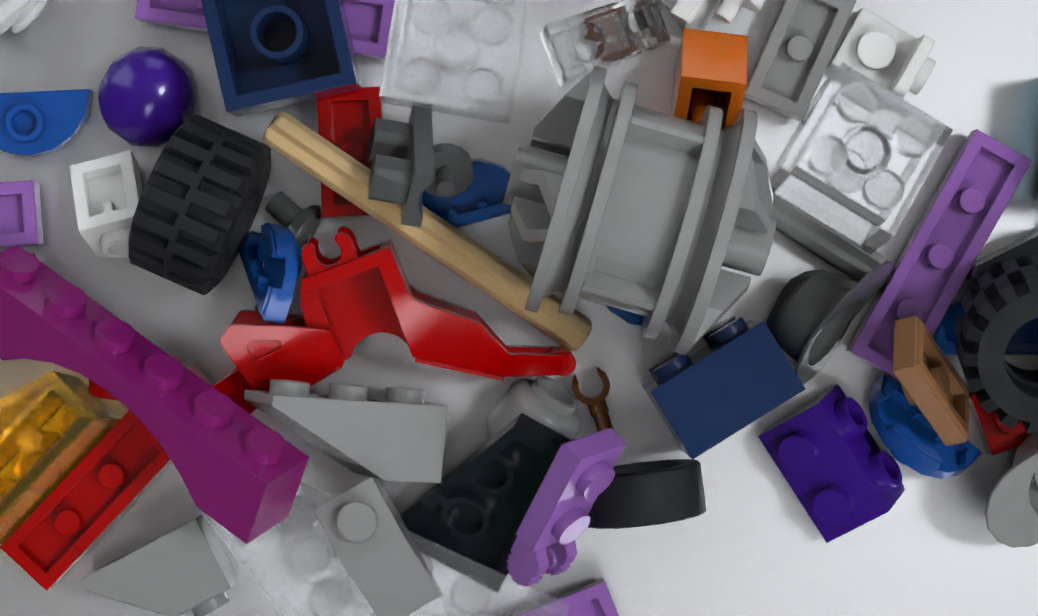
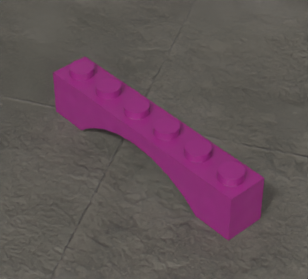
M19 245L0 252V359L13 360L25 358L51 362L80 373L109 391L139 418L161 444L180 473L196 507L245 544H248L289 516L309 459L306 454L286 441L279 433L271 430L238 406L227 395L219 392L190 371L179 360L168 355L135 331L128 323L120 320L87 296L80 288L72 285L39 261L33 254L27 252Z

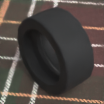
M672 459L614 466L615 477L593 503L592 509L588 514L590 517L588 527L596 529L642 527L681 521L705 513L706 503L700 462L692 459Z

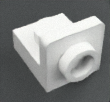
M862 8L856 14L828 67L894 103L905 97L908 91L915 95L921 91L936 64V61L928 57L936 41L926 35L917 39Z
M131 150L69 166L79 233L99 259L129 257V232L143 192L138 162Z

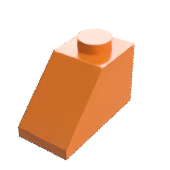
M683 28L674 78L670 115L699 123L706 107L711 105L723 110L721 130L733 125L737 114L742 109L747 85V36Z

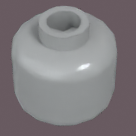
M538 376L535 380L520 379L509 387L489 415L486 426L487 433L491 439L519 414L523 413L565 437L574 440L581 430L580 417L576 412L579 403L568 389L549 377Z

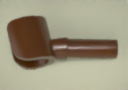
M596 367L597 373L602 380V388L597 395L592 397L584 396L579 391V383L574 374L571 381L572 391L579 401L587 404L597 431L607 428L613 429L605 400L610 390V382L606 373Z

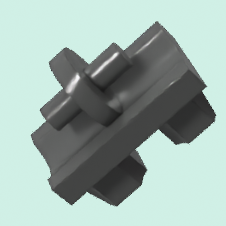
M412 105L408 123L381 118L374 119L368 144V162H372L368 181V199L400 204L401 224L421 227L423 220L422 192L425 190L429 194L438 197H452L461 194L469 187L473 180V161L469 153L460 146L449 143H440L433 146L432 108Z

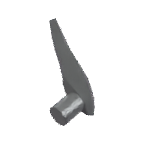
M282 191L276 193L265 207L266 212L284 227L291 230L295 235L297 247L302 248V250L308 240L314 236L320 224V206L311 205L303 210ZM256 303V305H255V310L259 312V309H258V306H257V303Z

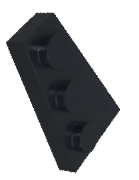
M523 413L519 414L441 479V483L435 484L400 514L419 551L498 593L509 574V570L506 568L508 567L506 560H508V554H511L510 549L517 538L516 532L561 444L572 440Z

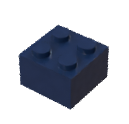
M201 0L226 112L239 117L363 89L343 0Z
M733 316L709 330L703 336L707 346L691 356H688V354L672 353L648 369L653 379L642 385L681 450L692 460L806 389L764 321L747 320L745 322L742 316L737 319Z

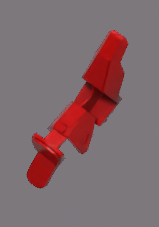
M342 226L338 229L334 238L341 249L339 256L334 258L324 256L319 249V240L316 237H311L302 250L301 257L306 269L301 279L300 304L303 315L288 313L285 323L281 324L263 320L260 312L256 310H241L220 338V345L236 365L235 369L212 384L196 361L185 366L251 414L257 408L244 400L245 390L269 391L270 379L309 382L311 387L341 369L345 360L352 356L354 348L362 339L379 332L391 333L400 337L407 343L412 357H415V362L501 381H504L505 377L568 376L575 370L576 359L570 349L565 346L506 345L476 311L416 289L409 282L391 239L360 250L353 231L348 227ZM89 380L88 394L101 399L118 400L109 391Z

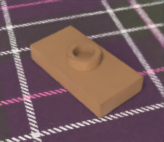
M915 315L895 320L893 372L901 382L906 400L911 406H918L945 446L967 442V437H969V390L921 319H918Z

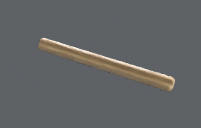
M278 113L265 130L262 138L265 145L562 346L567 347L570 351H576L587 340L592 330V322L589 318L574 309L572 316L559 313L561 299L554 294L542 299L538 313L524 310L532 279L425 206H423L421 227L402 225L400 204L368 199L369 168L288 113Z

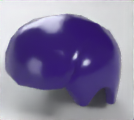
M137 47L117 57L111 62L99 85L98 101L101 115L107 127L132 146L158 147L168 142L174 132L194 115L196 97L190 69L184 61L164 48Z

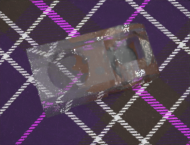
M619 0L546 24L540 34L560 88L582 80L593 70L594 65L608 69L621 64L623 60L644 54L671 41L656 0Z

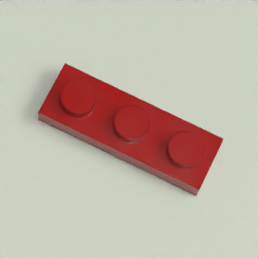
M129 410L0 548L41 587L48 591L171 462L169 456L139 418Z

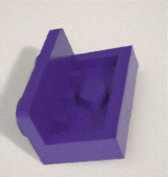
M839 385L826 390L815 402L767 427L758 436L826 543L889 512L905 491L902 483V474L897 462L888 452L881 451L867 429V418L861 406L853 398L847 397Z

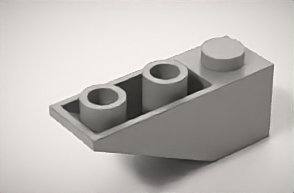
M270 379L269 391L245 390L244 392L245 401L353 473L383 481L441 483L448 406L424 402L425 390L387 387L386 398L368 397V386L329 383L328 395L309 394V382Z

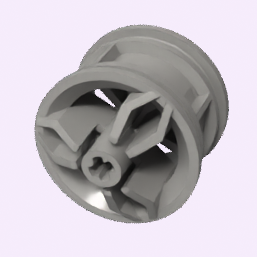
M594 65L593 70L566 93L534 128L530 146L568 156L567 159L519 145L503 203L512 205L508 225L517 261L533 277L524 310L538 313L542 299L558 291L562 293L558 310L562 314L572 316L579 297L642 315V337L655 340L664 322H666L672 332L671 351L687 355L690 349L744 295L750 286L751 277L721 269L722 266L760 276L771 250L777 219L769 217L767 211L771 212L774 198L767 160L755 139L758 115L756 111L742 108L737 114L733 125L721 130L723 110L721 108L708 105L700 122L697 123L637 106L634 103L638 84L627 81L624 82L619 98L616 100L612 98L604 84L607 69Z

